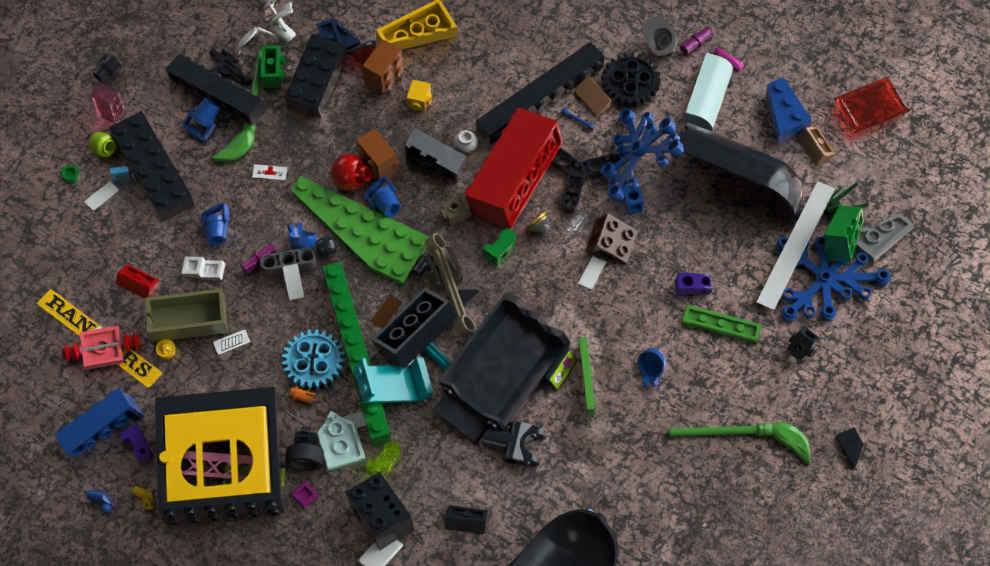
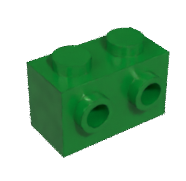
M280 45L262 46L261 81L263 88H281L282 81H285V71L282 70V65H285V54H281Z

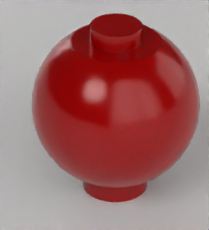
M354 154L339 156L330 168V176L333 183L344 191H355L361 188L366 181L370 180L372 174L371 168L366 165L364 160Z

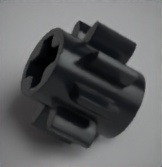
M301 427L300 432L295 431L294 444L305 443L315 445L316 433L311 432V427Z

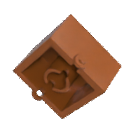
M385 40L379 43L363 65L361 77L364 79L365 86L382 95L391 89L396 77H399L404 70L400 48Z
M375 128L356 140L358 156L371 168V178L373 180H379L382 176H386L389 179L398 173L400 163L397 162L396 153Z

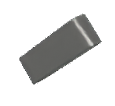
M310 248L267 254L260 260L262 273L267 278L284 276V266L298 264L299 273L312 271L317 264L315 253ZM306 258H311L309 261H303Z

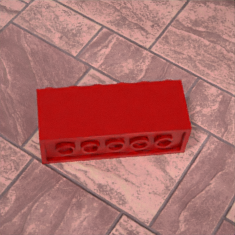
M518 108L515 114H512L509 124L502 130L501 137L494 143L491 153L484 159L483 166L475 174L472 184L465 191V197L473 216L512 229L563 144L557 120Z

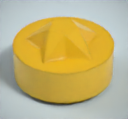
M164 339L157 343L156 352L161 359L168 360L175 355L176 347L171 340Z

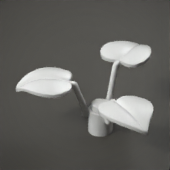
M276 0L267 1L263 10L265 11L270 8L275 16L269 24L272 25L275 21L279 23L274 29L276 34L260 27H254L241 39L237 47L238 56L241 48L258 32L268 34L276 40L280 38L285 44L292 40L296 33L281 19L283 16L293 13L291 1L285 4L278 13L273 7Z

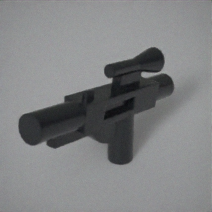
M226 47L222 49L221 53L214 48L210 50L209 54L219 63L209 69L211 72L231 75L239 83L243 81L247 86L252 83V80L242 72L241 68L233 63L234 61L238 63L239 60Z

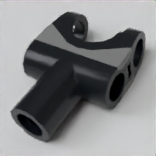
M512 421L509 432L488 428L484 446L503 449L502 460L505 463L523 467H537L540 464V458L525 449V445L530 441L544 440L547 432L529 423Z

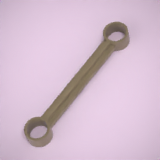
M434 233L425 240V245L428 251L434 255L449 301L458 316L454 321V328L461 337H466L475 331V325L472 319L466 315L444 253L446 243L442 236Z

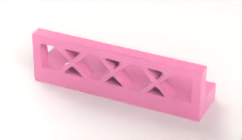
M186 451L183 458L188 459L192 466L186 471L181 470L182 475L197 476L196 471H191L193 468L197 470L196 463L192 461V459H196V451ZM203 452V460H207L212 466L207 472H203V476L232 479L231 470L226 474H221L217 469V466L222 462H227L231 467V454ZM237 455L238 467L242 463L250 464V473L253 466V456ZM238 472V479L244 480L247 477Z

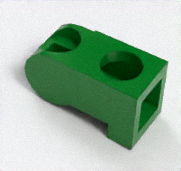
M510 229L503 230L500 233V238L492 246L487 243L483 247V257L498 267L516 246L515 232Z

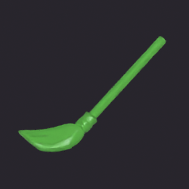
M261 51L257 52L251 90L253 95H258ZM245 122L243 131L238 133L223 150L211 157L210 160L213 162H230L246 154L254 142L256 126Z
M776 422L773 424L758 423L757 426L669 429L670 437L731 434L773 436L778 442L794 451L807 465H810L809 441L798 428L789 423Z

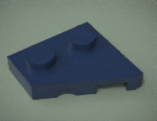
M334 18L316 24L321 37L345 44L347 50L361 45L360 40L352 36L345 27H341Z

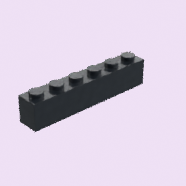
M178 54L165 68L171 81L203 99L207 98L215 102L221 109L252 126L267 111L262 97L251 94L244 87L240 88L230 79L222 78L217 72H211L203 64L195 63L188 56L184 57Z

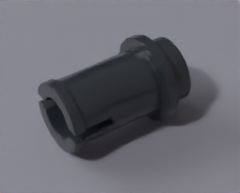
M427 252L421 254V259L411 269L418 277H422L426 269L433 265L434 258Z

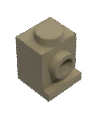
M461 193L459 197L442 203L440 213L443 220H447L451 226L470 218V207Z

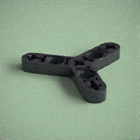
M560 147L551 164L567 176L562 197V210L565 213L572 214L577 211L584 181L602 176L600 171L604 164L610 162V160L616 163L621 160L618 154L610 153L579 162ZM565 158L569 162L566 165H561L558 161ZM597 164L600 166V169L593 171L590 166ZM574 170H575L576 172H578V171L580 170V171H581V174L577 173V174L575 175V174H574ZM576 185L579 187V190L572 192L569 190V186ZM571 197L573 198V202L571 207H568L567 204L569 203Z

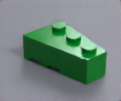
M839 205L824 234V251L827 252L828 260L852 261L864 221L862 207Z

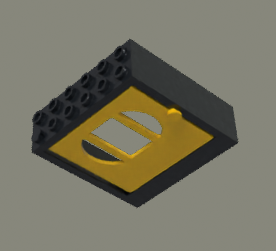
M275 387L155 398L158 511L164 524L174 526L180 522L195 524L202 520L216 522L223 518L236 520L245 516L257 518L260 515L277 516L280 513H285L279 401ZM267 410H269L273 493H271ZM230 441L232 483L204 487L202 444ZM237 441L244 443L253 455L252 469L249 475L241 482H238ZM193 445H196V487L189 484L181 472L182 458Z

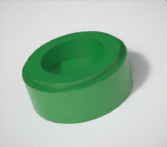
M67 165L62 168L60 175L66 184H74L80 179V172L76 166Z

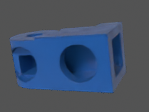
M625 185L623 190L625 193L624 202L627 215L643 212L644 200L640 186L635 190H631Z

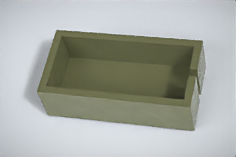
M223 289L145 298L147 334L150 342L228 333L226 302Z

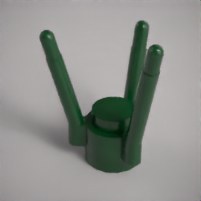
M854 183L844 192H842L845 189L844 186L831 196L824 213L828 217L834 216L839 205H841L839 200L857 187L858 183ZM869 203L860 204L854 207L864 208L869 206Z

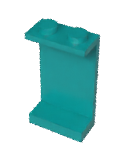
M416 358L404 369L400 366H368L366 359H361L354 367V376L357 379L363 403L426 401L433 393L424 358Z

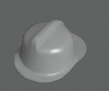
M660 16L647 20L643 27V36L651 51L658 56H665L669 53L673 54V50L677 46V38L670 24Z

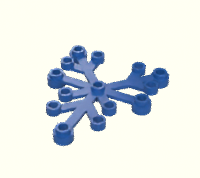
M629 108L624 109L620 113L619 120L627 125L630 135L617 134L612 142L617 146L616 153L623 158L614 165L611 162L604 164L600 171L606 179H611L608 183L610 188L607 195L613 201L619 202L624 198L625 193L623 189L625 185L631 190L638 188L639 181L634 178L632 170L639 157H642L645 153H655L656 164L664 168L669 163V159L663 153H670L672 156H680L683 153V144L679 141L680 137L674 132L676 126L671 118L666 117L661 120L659 130L657 131V126L652 122L654 116L650 112H645L641 116V121L636 129L634 124L636 120L635 113ZM664 134H668V137L658 145H651ZM623 143H632L631 146L623 145ZM628 163L626 169L617 176V170Z
M824 236L817 237L814 249L819 253L820 268L808 259L809 241L797 265H804L816 275V282L807 291H794L791 288L785 289L782 295L785 301H797L792 306L784 307L781 317L785 322H794L797 318L798 310L804 305L803 315L808 319L813 318L816 310L812 305V296L822 287L824 306L821 309L820 317L825 322H831L835 319L836 309L832 306L830 287L843 300L851 299L853 292L850 288L857 292L861 299L868 300L871 297L872 290L869 287H862L856 281H875L879 286H886L890 281L891 275L885 269H880L876 273H855L861 266L867 264L868 255L863 252L857 255L856 261L844 273H836L842 266L847 265L848 262L836 261L828 268L827 252L824 251L825 244L819 243L820 241L825 242ZM781 237L777 240L776 249L779 253H782L785 247L781 242L787 243L789 238ZM863 257L865 261H861L859 258ZM880 274L885 275L886 278H882ZM823 275H826V276H828L829 278H828V279H825V278H823L822 276H823ZM838 282H844L849 287H843ZM843 292H848L850 295L845 296ZM862 292H868L869 295H864ZM790 293L792 296L788 297L785 294ZM811 310L813 313L808 314L806 311ZM825 310H830L832 313L828 314Z

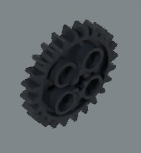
M632 52L631 56L628 57L624 53L623 58L617 55V60L611 58V64L606 63V69H603L601 81L604 93H609L608 97L610 99L614 98V103L621 101V106L628 103L630 108L631 104L634 103L638 107V102L645 105V99L651 102L652 96L656 97V93L659 91L661 79L660 72H657L658 66H653L654 61L647 62V56L641 59V54L634 57Z

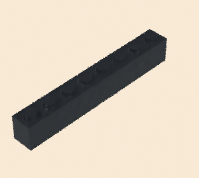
M589 42L477 119L476 130L489 144L497 142L501 137L502 130L507 127L512 114H515L518 108L533 113L544 110L549 103L557 101L565 92H570L575 85L582 82L586 77L594 72H599L604 66V55Z

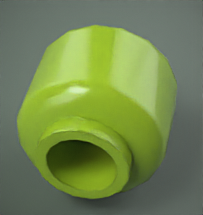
M96 132L89 140V149L97 156L110 157L116 150V141L110 134Z

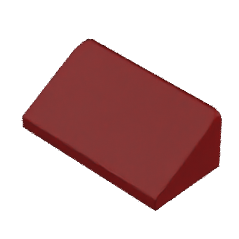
M128 264L117 273L116 277L117 285L143 298L150 297L160 282L159 279Z

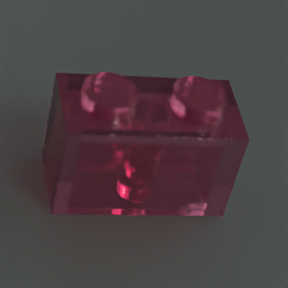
M101 82L97 88L93 89L91 99L97 116L116 124L125 112L120 92Z

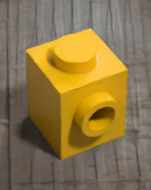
M412 80L407 95V107L416 111H425L427 105H430L432 100L430 83Z

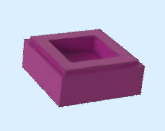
M305 481L291 493V497L305 510L319 498V494Z

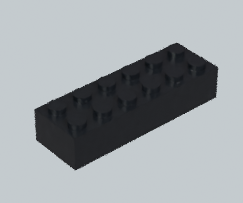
M142 111L108 127L116 141L117 148L160 222L195 206L191 193Z

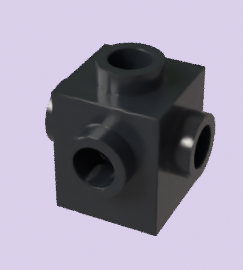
M805 327L790 337V344L786 349L791 352L794 358L802 361L808 357L811 358L816 353L817 349L815 347L821 339Z

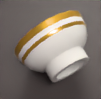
M468 130L458 133L453 141V148L465 156L474 154L480 145L476 134Z

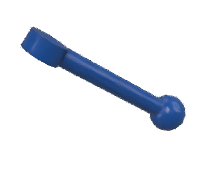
M566 108L562 109L561 113L563 115H568L587 126L591 131L594 130L595 126L592 123H587L573 115Z

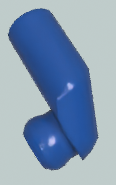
M95 490L87 492V499L99 501L102 504L100 509L103 512H111V508L114 506L113 501L104 492Z

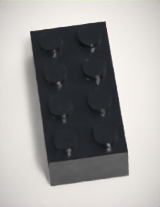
M311 34L284 96L288 107L319 117L322 116L348 55L345 44Z
M424 288L371 340L380 355L404 369L458 316L449 300Z

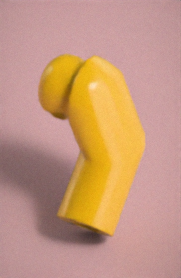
M135 485L132 495L142 499L143 509L152 510L156 503L153 493Z

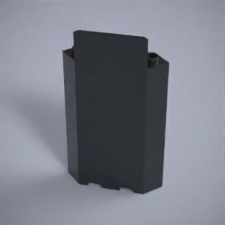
M505 292L438 380L443 387L442 391L445 395L433 411L476 445L488 428L505 432L544 380L563 349L568 347L571 342L564 331L549 326L542 314L528 310L520 297Z

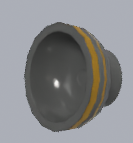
M546 210L534 219L526 228L531 232H537L539 235L551 226L549 224L550 216L548 211Z

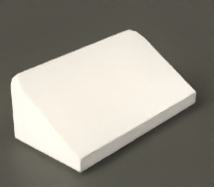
M396 540L382 550H379L377 545L373 543L358 561L362 566H386L403 547V544Z

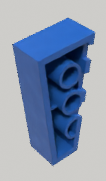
M118 388L111 391L102 401L93 404L87 412L78 415L72 423L63 426L55 434V437L65 453L75 458L97 445V440L111 437L113 431L117 428L122 427L124 429L130 425L129 421L136 417L140 420L145 415L135 399Z

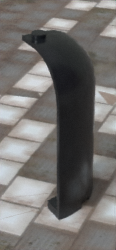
M687 123L684 129L686 131H681L678 135L680 137L679 141L683 144L684 154L775 192L790 207L791 218L789 225L793 226L795 220L799 219L803 211L801 210L803 188L799 176L789 164L695 124Z
M586 509L572 510L556 517L545 525L509 566H617L619 557L618 542L613 530L607 523V518L602 513H595Z

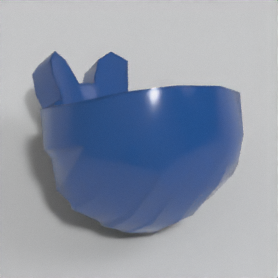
M298 222L295 228L293 224H288V241L292 250L301 248L312 249L315 246L317 234L303 231V224L301 222Z
M648 348L642 351L637 358L638 369L645 377L642 380L643 386L647 387L652 383V386L656 387L659 377L666 369L665 356L657 349Z

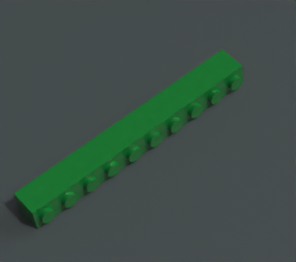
M339 262L324 266V278L372 447L386 444L391 441V435L382 403H363L362 396L359 393L358 382L354 376V367L361 359H366L367 365H371L342 264Z

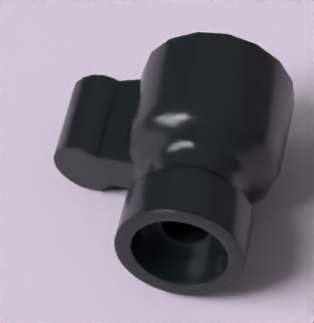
M105 53L97 60L101 67L92 73L99 82L103 83L108 75H115L122 68V65L113 55Z

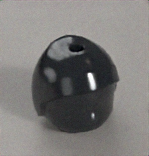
M324 236L316 243L317 252L322 257H329L336 253L337 247L333 238Z

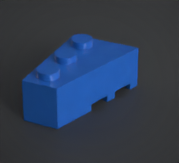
M784 77L767 84L765 97L773 122V130H775L776 142L779 145L798 136L804 128L810 127L812 119Z

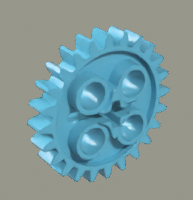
M310 329L307 335L300 332V338L293 336L295 342L288 341L290 348L284 347L286 354L282 355L284 360L282 366L285 368V375L289 374L288 380L294 379L295 386L301 383V389L308 385L310 391L313 386H316L317 390H319L321 384L327 388L326 382L328 381L334 384L333 377L339 379L338 372H343L341 365H345V359H342L345 358V353L341 352L343 351V346L339 345V340H333V334L326 337V331H323L320 335L318 329L315 330L314 334L311 333ZM314 345H317L315 350L316 358L314 359V373L313 375H310L312 370L311 361H313V348ZM309 348V351L301 352L302 349ZM322 350H329L325 354L320 353ZM301 366H307L304 370L298 369ZM321 367L327 368L325 371H318Z

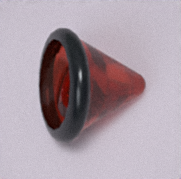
M372 40L351 49L348 55L352 56L363 66L376 49L377 42Z

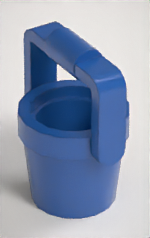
M204 98L196 109L192 108L183 121V127L196 139L207 140L216 126L214 120L220 110V106ZM192 118L203 126L208 127L204 135H201L198 130L188 125Z
M382 176L364 193V197L374 210L378 208L386 217L395 216L401 209V205L395 196L397 189L386 176ZM385 182H387L389 185L381 187Z
M220 203L204 211L201 215L202 230L206 232L207 242L211 245H221L226 242L229 207L224 203ZM222 210L223 216H222V215H214V214H216V213H218V212H220V211Z

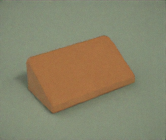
M590 76L586 77L574 90V93L596 117L611 107V99Z
M817 126L806 127L799 133L798 139L815 164L822 163L836 155Z

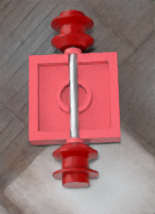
M112 326L80 332L81 347L73 342L71 347L65 344V348L61 350L63 359H67L68 363L71 358H75L78 361L80 354L83 355L84 368L89 370L124 363L122 347L128 352L131 347H135L138 350V346H141L140 335L133 331L131 336L124 333L122 340L119 326Z

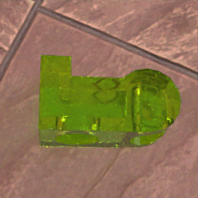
M395 441L387 442L383 447V452L376 460L370 458L366 462L367 471L373 475L381 472L385 478L401 458L400 445Z

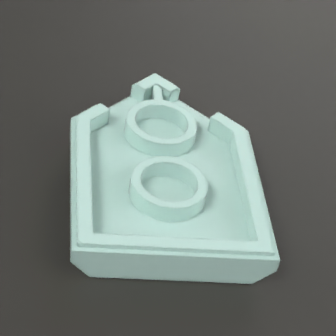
M330 411L326 421L317 433L320 447L324 451L327 471H333L366 460L355 422Z

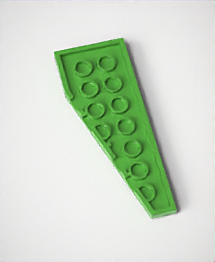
M301 175L291 189L292 194L306 208L308 207L370 270L404 286L412 273L411 269L414 268L421 259V254H424L427 249L425 240L429 236Z

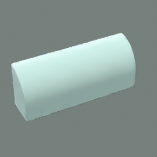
M706 53L685 113L684 122L713 130L733 72V67L729 61L720 56Z

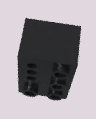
M381 472L376 473L345 492L350 508L379 550L415 531L411 515Z

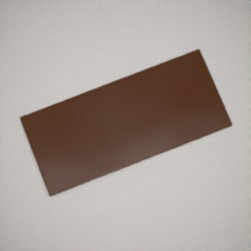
M389 295L371 322L383 328L402 304V301Z

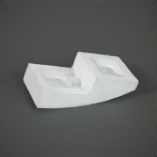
M185 257L181 274L196 279L222 281L225 263L224 261L205 260L203 257Z

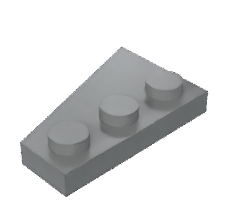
M899 213L880 221L876 226L861 229L856 249L861 253H866L868 258L875 262L914 228V224Z

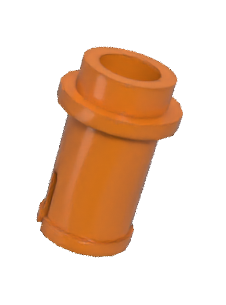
M297 386L296 388L292 387L289 398L294 402L297 400L312 405L315 393L301 390Z

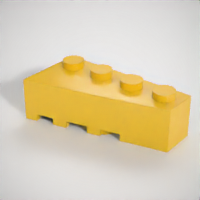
M435 0L377 29L376 41L379 44L382 40H385L403 50L456 37L457 25L442 2Z

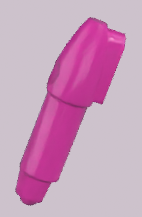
M718 47L715 48L717 55L729 61L734 69H742L744 64L736 57L732 58L724 50Z

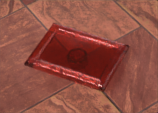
M889 76L834 98L854 133L910 111Z

